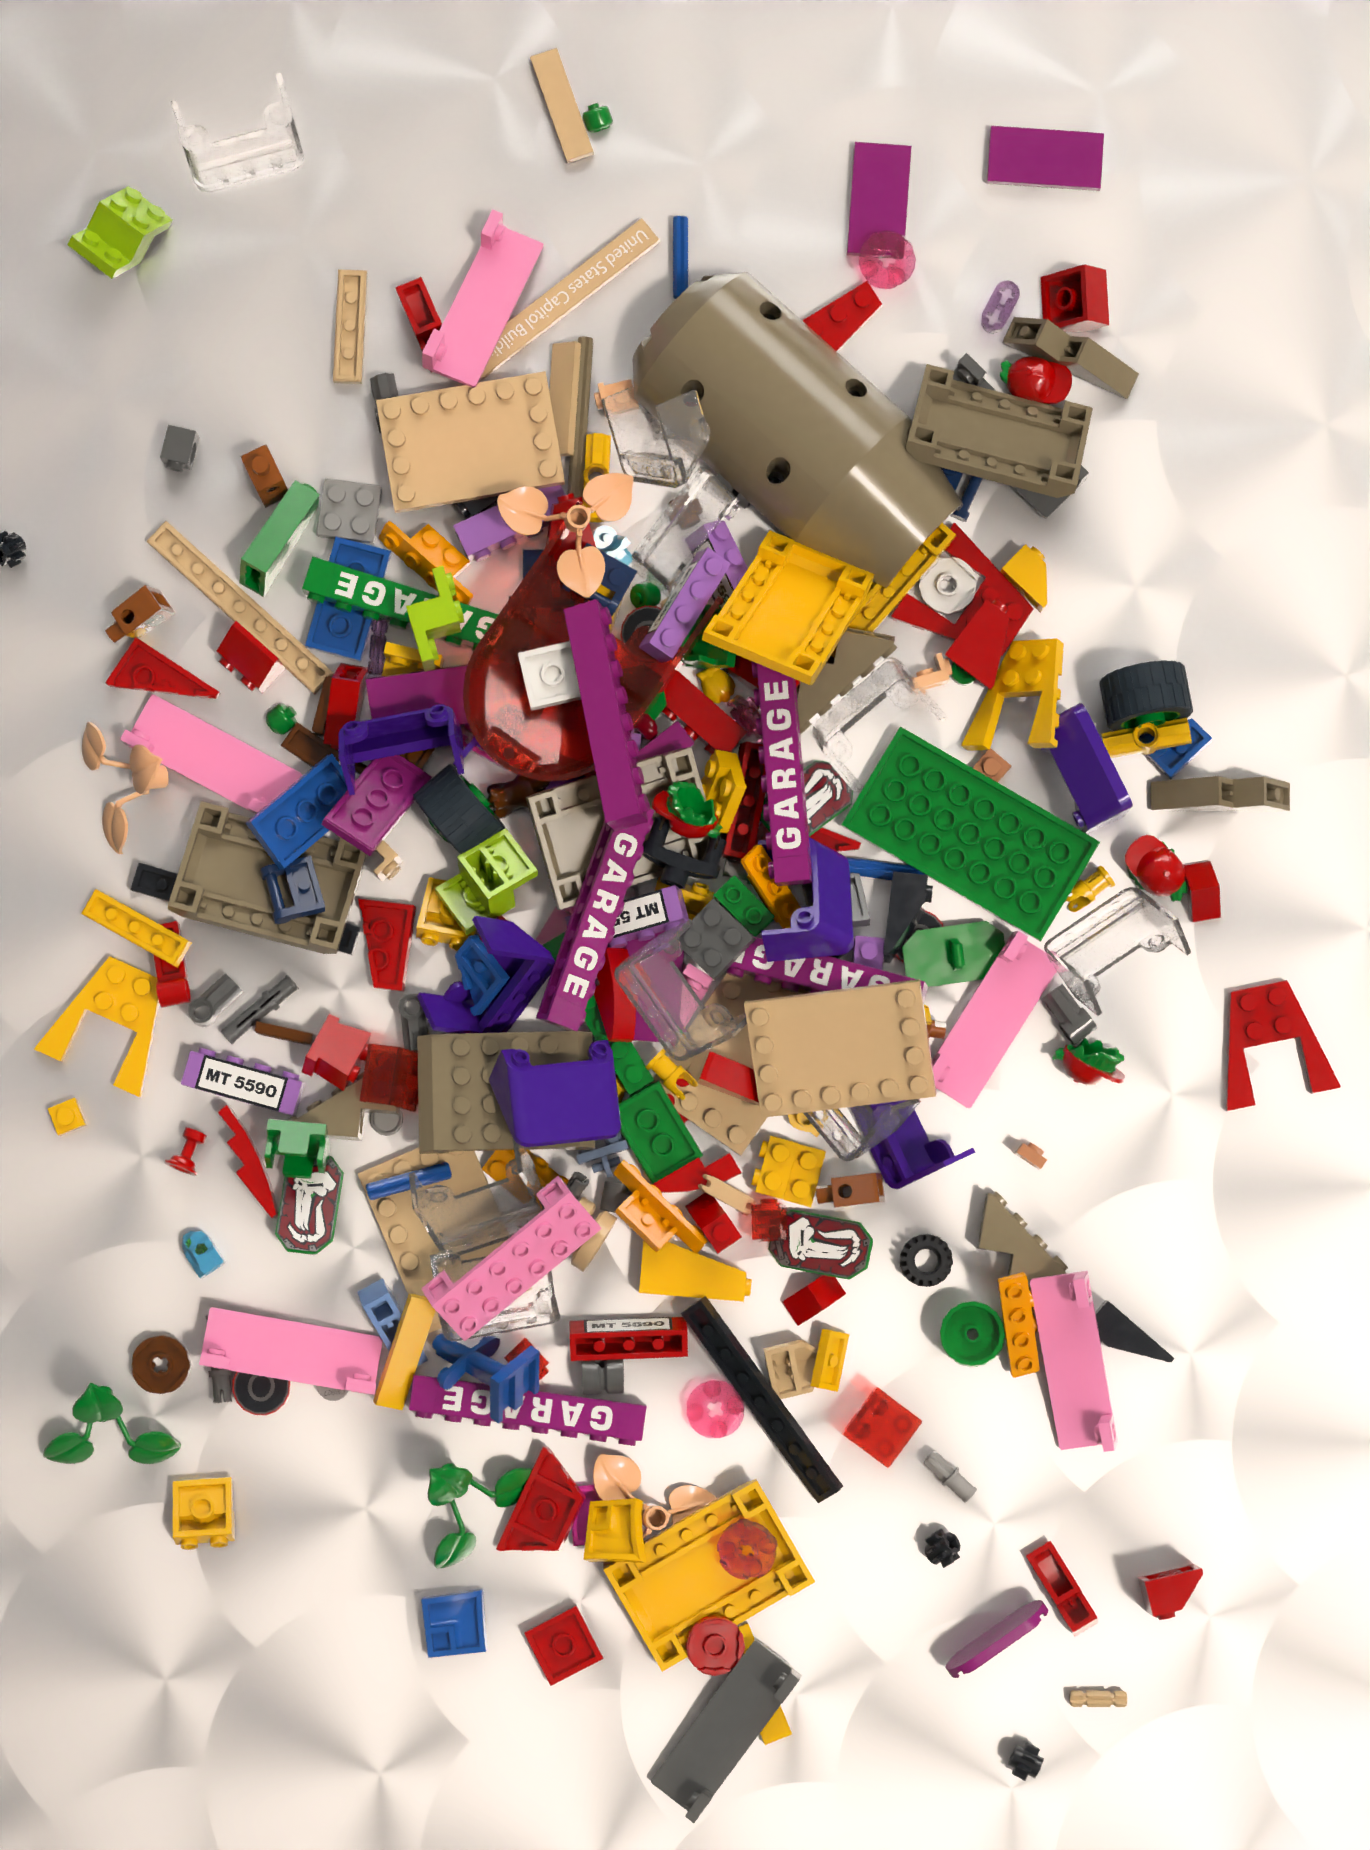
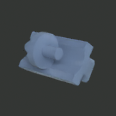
M620 1132L614 1138L605 1139L606 1146L595 1150H577L579 1154L576 1155L578 1164L581 1165L601 1158L602 1162L591 1165L593 1172L597 1173L605 1170L607 1178L612 1177L611 1168L618 1166L621 1161L619 1156L609 1160L607 1156L629 1149L627 1141L623 1140Z

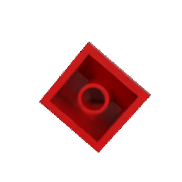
M1083 264L1041 277L1043 319H1048L1065 332H1085L1109 326L1106 269Z
M237 621L232 624L216 650L222 657L218 662L230 673L234 669L243 676L240 681L252 692L256 688L263 693L285 669L279 658Z
M1196 1564L1138 1577L1146 1612L1152 1617L1158 1618V1620L1176 1617L1175 1612L1184 1608L1204 1574L1203 1569Z

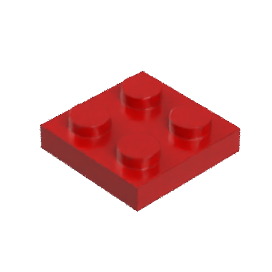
M577 1605L524 1632L550 1686L603 1659Z

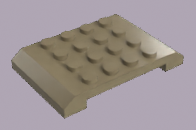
M926 364L905 448L917 461L1055 498L1075 493L1093 410L1092 407L1065 400L1062 409L953 380L954 371Z
M692 747L669 751L636 762L637 767L641 768L644 776V784H641L643 794L645 793L648 798L650 809L654 810L652 808L654 797L662 791H668L669 786L673 782L677 783L678 781L694 783L696 788L700 789L706 801ZM596 774L525 797L558 910L575 906L605 821ZM654 810L652 818H662L659 830H661L664 821L668 819ZM669 828L664 847L667 850L700 860L703 858L709 836L689 839L676 834ZM649 833L646 834L644 841H647ZM716 840L714 849L717 848V845H718V841H717V840ZM642 855L640 860L636 862L632 885L661 877L664 868Z
M201 801L171 893L168 910L183 918L322 954H337L367 854L342 838L338 841L321 837L298 858L312 857L325 904V912L291 919L284 924H275L272 916L274 909L266 880L262 879L260 872L261 868L275 863L246 825V822L251 818L230 813L229 808ZM280 875L277 879L285 908L292 907L293 902L285 875Z
M549 1031L430 1034L418 1036L419 1153L438 1154L454 1151L534 1149L595 1150V1140L537 1147L519 1145L514 1141L489 1082V1077L500 1051L505 1049H521L529 1054V1061L532 1066L589 1060L587 1052L590 1044L593 1042L592 1032Z

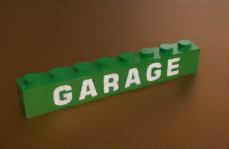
M313 556L302 587V591L305 595H308L307 600L318 604H323L324 601L335 604L334 608L347 613H351L352 609L363 612L362 617L378 621L379 618L390 621V626L401 630H406V627L412 628L406 606L439 597L435 594ZM460 603L465 621L460 623L461 632L442 637L445 638L444 642L455 647H461V644L473 647L472 651L485 656H488L489 652L500 655L499 659L501 661L516 664V661H519L518 653L528 649L533 633V625Z

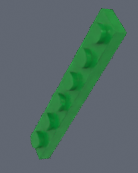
M565 932L542 945L551 952L555 961ZM593 994L588 1000L585 1009V1022L596 1041L608 1040ZM608 1041L613 1051L615 1072L630 1096L655 1081L649 1070L645 1068L646 1065L632 1042Z

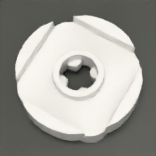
M941 557L920 578L918 589L921 599L926 606L937 613L949 616L963 611L971 603L975 596L976 578L972 568L965 561L955 557ZM952 579L954 581L952 587L955 590L953 592H943L941 590L943 586L940 583L941 580L949 581Z

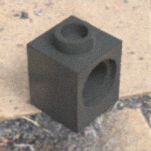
M168 425L160 455L162 462L167 464V469L177 472H183V469L192 470L200 438L196 431Z

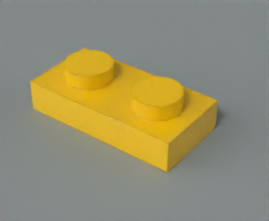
M822 1329L810 1386L838 1392L850 1334Z

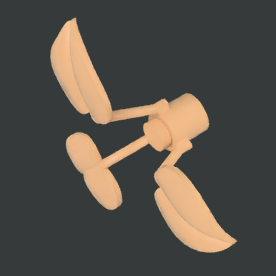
M610 473L590 480L583 491V499L591 506L590 508L575 505L567 513L561 512V514L546 516L544 514L548 510V501L543 492L534 487H520L499 495L497 498L498 509L505 523L514 532L527 536L535 535L541 530L542 520L553 521L563 519L566 528L576 533V550H567L562 553L557 562V574L566 587L582 597L588 598L596 592L602 582L605 572V561L602 553L596 547L589 546L581 549L582 531L590 521V513L594 511L601 520L608 522L617 521L626 515L632 501L634 478L627 474Z
M87 722L82 739V755L87 767L90 770H98L101 763L103 765L131 769L133 772V785L136 792L116 801L115 805L112 802H108L102 817L103 831L109 845L116 853L123 854L122 848L127 838L128 821L124 810L121 808L122 805L141 795L149 794L150 789L166 788L169 780L168 771L164 765H160L163 760L162 758L154 755L145 746L140 744L133 747L130 754V764L107 760L103 756L106 744L101 731L94 723Z
M600 1454L593 1468V1483L596 1493L602 1500L625 1499L626 1497L628 1499L635 1498L631 1492L636 1491L641 1484V1471L638 1465L630 1458L624 1456ZM683 1485L670 1493L668 1501L671 1509L667 1511L663 1507L647 1506L643 1503L642 1524L646 1527L643 1531V1539L650 1535L652 1530L665 1528L671 1515L672 1524H675L718 1498L703 1488ZM603 1562V1566L605 1567L610 1562Z

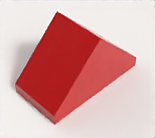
M1211 861L1184 865L1185 882L1188 890L1187 899L1192 923L1221 918L1220 885Z
M822 1275L782 1301L797 1326L845 1296L846 1292L836 1277Z

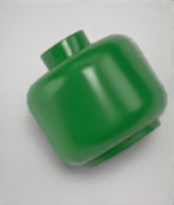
M598 103L587 106L588 111H585L582 115L586 129L589 132H599L609 128L613 123L610 110L606 105L599 106Z
M644 581L632 587L630 600L635 608L657 606L661 601V592L655 583Z
M277 704L267 712L266 722L274 733L284 735L292 730L297 723L294 718L297 713L291 706L287 707L285 704Z

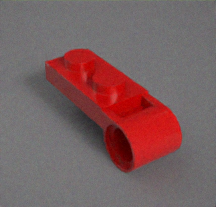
M178 921L160 924L181 936ZM154 955L158 981L156 983V990L161 1008L190 1003L191 994L185 956L177 968Z

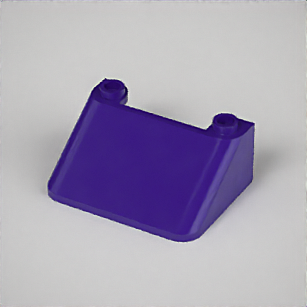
M608 1040L592 1042L587 1052L589 1060L532 1066L529 1061V1054L524 1050L505 1049L500 1051L489 1077V1082L516 1143L524 1147H537L610 1139L619 1134L621 1119L614 1057Z

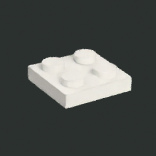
M570 641L518 653L531 711L581 700Z

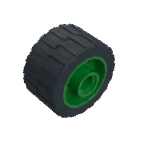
M1161 660L1138 663L1108 673L1099 682L1107 726L1112 731L1134 727L1141 728L1142 724L1148 722L1158 726L1166 721L1188 718L1193 713L1185 665L1181 662Z
M448 764L413 794L414 800L427 816L431 826L460 854L467 852L505 829L502 821L489 806L490 802L473 783L470 784L462 774H458V770L451 764Z

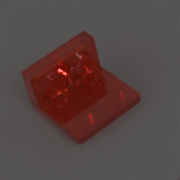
M369 1043L359 1101L388 1105L415 1112L418 1105V1053L401 1047Z
M875 1386L841 1434L888 1468L922 1424V1420Z

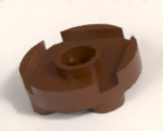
M164 1335L155 1336L144 1340L135 1349L132 1357V1374L136 1383L145 1391L165 1394L177 1390L185 1383L192 1363L186 1347L180 1341ZM157 1357L161 1360L164 1358L168 1360L166 1364L168 1370L166 1372L163 1370L155 1371L156 1363L154 1360Z

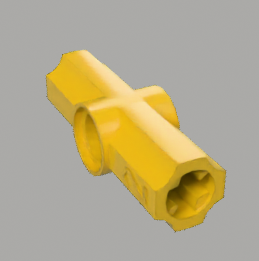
M603 433L586 434L583 491L592 473L609 474L611 435ZM583 499L584 506L590 508L591 506ZM595 511L590 513V523L607 522L601 520Z
M1187 718L1166 721L1158 726L1148 722L1142 724L1141 728L1134 727L1101 733L1102 741L1111 758L1138 753L1149 755L1159 749L1192 744ZM1148 733L1154 737V740L1151 743L1144 744L1139 741V737L1142 734Z

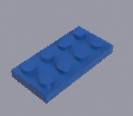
M335 537L329 562L385 579L392 553L389 550ZM324 601L323 604L317 603L305 647L361 662L373 621L362 617L363 612L352 609L351 613H347L334 608V603Z
M333 754L327 755L246 822V825L279 870L285 869L329 831V829L321 825L323 819L348 790L341 765Z

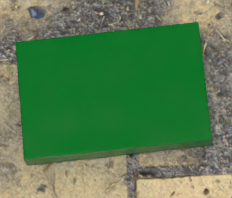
M659 1080L619 1103L620 1131L652 1184L698 1157L701 1158L703 1156L702 1151Z

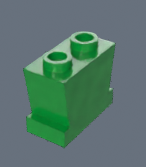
M735 875L714 894L713 899L754 937H758L762 931L774 922L773 918L775 916Z

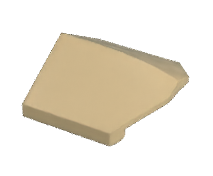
M802 1339L763 1348L769 1382L780 1399L813 1392L814 1387L810 1385L818 1351L816 1348Z

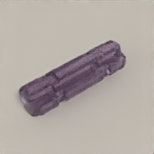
M383 619L372 621L371 627L373 635L370 638L369 658L371 661L368 662V673L374 676L382 675L384 667L382 661L385 660L384 649L387 641L385 633L388 630V623Z

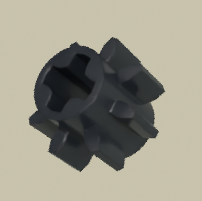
M7 531L0 533V565L8 564L12 568L20 564L21 559L26 557V544L23 538L15 532L8 534Z
M939 1529L925 1539L928 1544L925 1546V1555L932 1564L938 1565L941 1563V1566L946 1568L960 1558L957 1552L960 1551L961 1544L955 1534L951 1532L945 1534L943 1529Z
M1028 1742L1025 1743L1024 1748L1016 1745L1008 1761V1765L1014 1768L1012 1774L1026 1781L1028 1775L1035 1778L1044 1761V1758L1038 1755L1040 1749Z

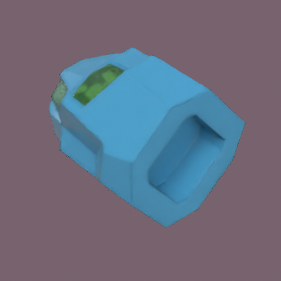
M190 1231L183 1235L181 1244L183 1252L200 1279L226 1263L212 1239L205 1233Z

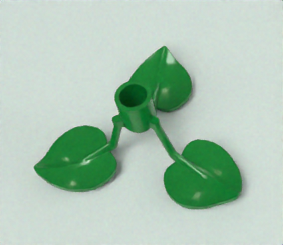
M90 1383L72 1408L73 1416L77 1420L87 1423L84 1435L81 1437L75 1432L59 1435L46 1446L43 1456L48 1460L65 1464H75L87 1460L94 1452L93 1443L87 1441L90 1438L93 1423L97 1421L106 1422L116 1419L127 1444L132 1447L128 1451V1456L135 1462L155 1464L165 1461L180 1450L181 1443H178L172 1436L157 1431L144 1433L134 1441L130 1437L120 1416L123 1412V1405L113 1395V1390L107 1386H97Z
M447 1463L441 1468L429 1469L430 1482L427 1492L429 1502L433 1506L450 1503L459 1526L458 1533L448 1534L439 1543L434 1556V1566L437 1569L446 1568L463 1561L472 1553L477 1542L476 1536L472 1532L465 1533V1527L454 1498L462 1497L468 1491V1486L472 1485L487 1496L495 1498L494 1503L497 1507L512 1506L518 1502L532 1469L517 1468L508 1471L497 1481L495 1491H490L474 1481L472 1473L468 1469L459 1468L454 1463Z

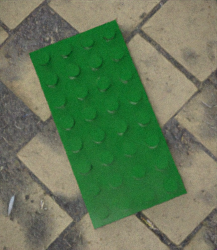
M901 726L841 824L845 829L924 875H928L929 878L1039 942H1042L1100 844V841Z

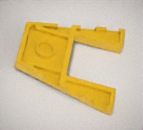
M1057 638L1012 641L998 669L995 685L992 690L988 689L961 744L963 748L968 751L990 750L1004 698L1031 696L1041 697L1027 744L1033 748H1057L1058 741L1054 737L1055 728L1059 727V715L1056 713L1057 700H1060L1061 690L1058 688V676H1062L1063 642Z
M109 956L36 1045L34 1050L63 1062L86 1010L96 1013L137 1032L113 1086L141 1098L144 1077L148 1066L150 1045L152 1044L154 1034L153 1029L159 1008L156 990L157 977Z

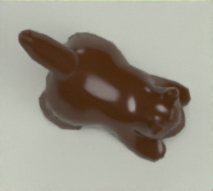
M532 768L520 772L512 781L489 785L487 788L489 806L496 809L494 812L499 819L506 818L519 808H528L525 797L543 791L544 787L552 781V776H542L538 769Z

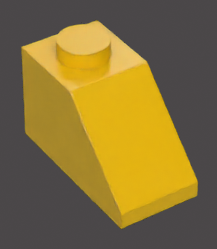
M1025 544L1002 567L1000 572L1041 613L1047 605L1046 563L1043 561L1045 557L1034 546L1030 549Z

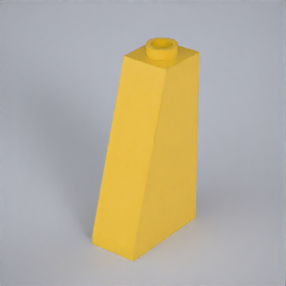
M643 1240L639 1293L703 1298L706 1296L708 1299L744 1302V1297L751 1294L752 1279L746 1278L747 1272L696 1254L670 1242H667L656 1253Z

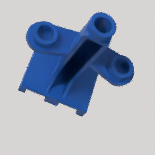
M443 1333L437 1335L433 1340L432 1348L436 1350V1355L453 1364L439 1372L437 1376L439 1386L448 1390L465 1373L490 1386V1418L498 1424L503 1421L504 1409L509 1406L513 1410H517L523 1405L524 1393L528 1390L533 1394L539 1392L540 1351L533 1346L528 1347L511 1362L504 1365L490 1358L495 1354L500 1345V1339L495 1336L486 1335L480 1340L479 1344L470 1348L447 1337Z

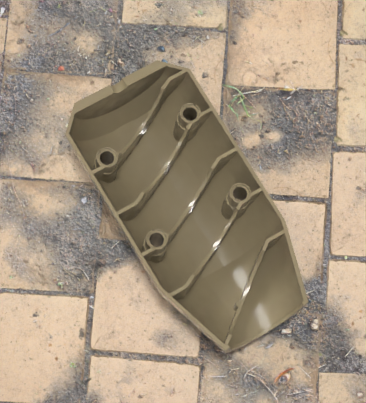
M748 272L705 275L701 281H695L658 318L650 328L651 335L640 342L633 355L634 399L718 475L720 474L738 493L788 538L873 573V582L885 588L892 583L901 568L924 541L953 512L959 511L963 507L962 501L941 467L919 462L905 449L912 424L911 418ZM690 401L695 403L696 405L686 406L684 405V403ZM777 478L781 483L773 484L769 482V479Z

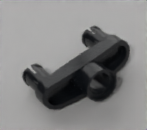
M654 817L648 839L643 842L644 851L642 855L664 868L660 878L662 883L669 886L676 885L679 889H684L688 877L701 879L718 878L721 869L719 863L727 841L720 838L717 848L714 849L717 838L709 837L703 858L697 860L667 850L664 847V843L670 828L668 820L664 821L662 829L659 830L662 818Z

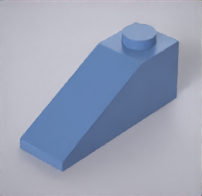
M382 1278L357 1293L362 1307L388 1351H390L402 1310ZM423 1350L417 1366L428 1361Z

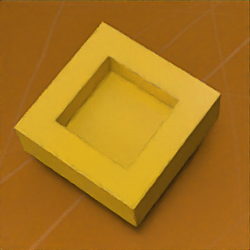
M76 1098L48 1108L58 1136L87 1125Z

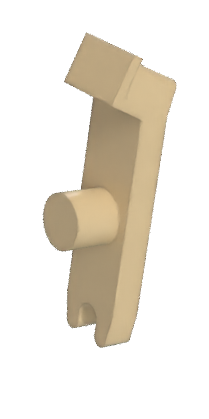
M703 1175V1178L707 1180V1184H699V1189L746 1216L751 1213V1208L756 1203L753 1198L713 1176Z

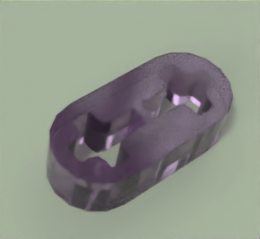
M1009 280L1002 281L994 289L980 320L981 326L986 332L991 334L998 333L1005 327L1020 295L1019 288L1014 282ZM1006 289H1010L1012 291L1011 296L1014 298H1008L1004 305L1000 304L1002 293L999 291L1005 292ZM996 309L1001 311L998 317L1001 323L996 322L992 326L988 324L989 318L986 316L992 317Z

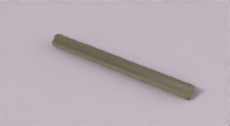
M585 336L578 338V342L581 343L574 455L570 456L567 494L574 493L575 497L580 496L582 499L593 355V338Z

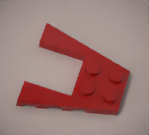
M953 523L950 530L956 534V537L944 553L950 557L965 561L972 568L973 572L985 579L975 593L973 600L954 624L907 593L891 615V619L912 625V627L923 631L927 630L941 635V637L949 640H956L986 599L991 603L996 599L1008 608L1006 614L1010 616L1001 654L1002 658L1034 608L956 523Z
M1288 980L1229 993L1226 1112L1256 1105L1244 1049L1299 1038L1311 1094L1341 1088Z

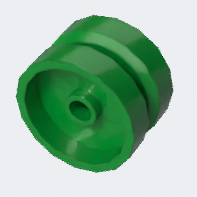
M975 1301L961 1303L952 1308L943 1319L940 1330L941 1343L948 1357L958 1365L969 1368L983 1367L995 1360L1002 1350L1005 1339L1003 1322L997 1312L988 1305ZM968 1330H977L978 1337L975 1340H970L967 1336Z

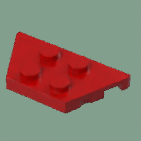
M544 1446L538 1456L496 1547L499 1551L562 1550L586 1496L549 1447Z

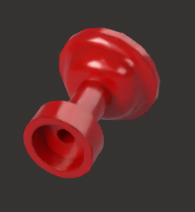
M185 1127L182 1136L186 1139L181 1154L173 1155L169 1160H165L164 1163L180 1172L197 1176L198 1173L195 1171L196 1165L191 1158L197 1144H204L207 1135Z

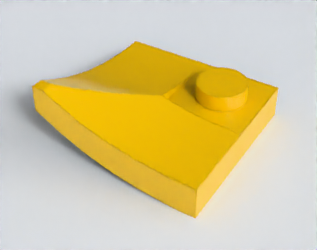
M637 1498L590 1501L583 1560L589 1562L646 1563L642 1530L643 1501Z

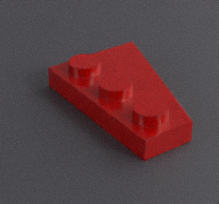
M358 899L359 907L362 911L364 935H366L368 945V959L373 987L404 992L416 906Z

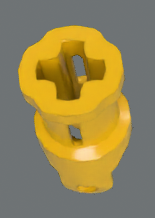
M1099 865L1096 868L1097 871L1084 881L1081 879L1077 881L1071 891L1072 896L1066 900L1070 902L1068 908L1071 912L1080 911L1095 901V896L1106 888L1115 886L1113 879L1103 866Z
M662 1049L645 1068L647 1070L652 1069L664 1081L663 1085L680 1100H685V1095L676 1086V1080L685 1079L693 1087H697L698 1083L681 1065L677 1066L666 1056V1051Z

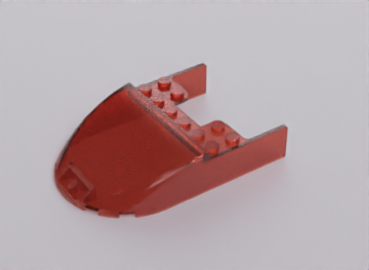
M579 500L575 504L584 506V504ZM564 521L478 643L468 662L463 686V703L466 718L475 739L482 749L505 769L522 777L540 781L568 780L595 770L582 700L531 711L518 657L520 652L570 641L564 609L586 601L585 598L571 590L570 592L563 590V583L557 574V561L554 560V554L570 533ZM718 596L684 646H680L674 658L667 662L661 663L639 648L650 626L637 628L626 644L615 637L617 642V650L614 651L615 659L619 661L623 676L619 677L620 683L625 688L628 697V703L625 704L626 713L630 714L634 727L633 730H630L631 735L656 704L662 692L703 635L713 616L717 615L723 606V599Z

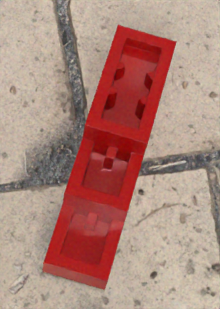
M226 1105L218 1113L235 1133V1136L227 1141V1144L244 1164L235 1173L270 1217L275 1219L279 1213L262 1157L233 1109Z

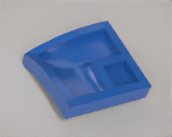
M483 1589L423 1597L421 1599L428 1658L479 1653L488 1650Z

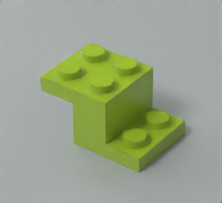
M128 186L99 201L87 228L72 235L67 245L113 279L140 264L154 236L169 229L173 219L166 215L163 209L145 199L138 190Z
M443 566L432 569L439 597L406 606L424 672L436 669L434 661L438 660L439 657L434 639L461 632L460 623L465 622L460 601H453L452 596L457 595L451 572L445 574Z
M507 828L474 848L457 856L459 874L435 887V892L467 936L477 930L472 921L474 916L496 919L516 907L514 889L537 877L538 870Z

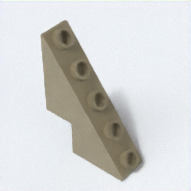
M1014 317L1003 339V343L1032 357L1064 365L1071 371L1072 375L1125 399H1128L1139 375L1138 372L1089 337L1070 336L1048 319Z
M849 627L846 629L837 644L835 660L828 659L813 685L800 683L797 698L800 735L810 727L812 723L809 720L817 713L819 716H822L833 706L830 702L838 694L841 697L845 696L854 687L852 682L859 675L862 678L866 677L876 667L873 663L882 656L886 659L897 649V646L894 644L895 636Z
M1221 776L1151 782V810L1289 812L1290 783L1268 777L1230 779Z
M396 1054L386 1057L380 1062L381 1067L374 1071L368 1069L358 1075L357 1081L348 1087L346 1086L344 1091L339 1088L335 1089L331 1093V1098L323 1103L321 1100L314 1102L306 1108L307 1113L299 1118L292 1116L287 1121L326 1124L330 1139L362 1141L365 1112L399 1115L405 1060L401 1056H396Z
M997 1191L993 1194L987 1193L977 1249L1011 1254L1008 1276L1025 1272L1028 1279V1287H1030V1280L1032 1278L1067 1274L1065 1272L1068 1269L1067 1265L1057 1255L1052 1258L1045 1251L1048 1245L1037 1234L1032 1237L1025 1229L1028 1226L1025 1220L1018 1213L1012 1215L1005 1208L1008 1204L1007 1201Z

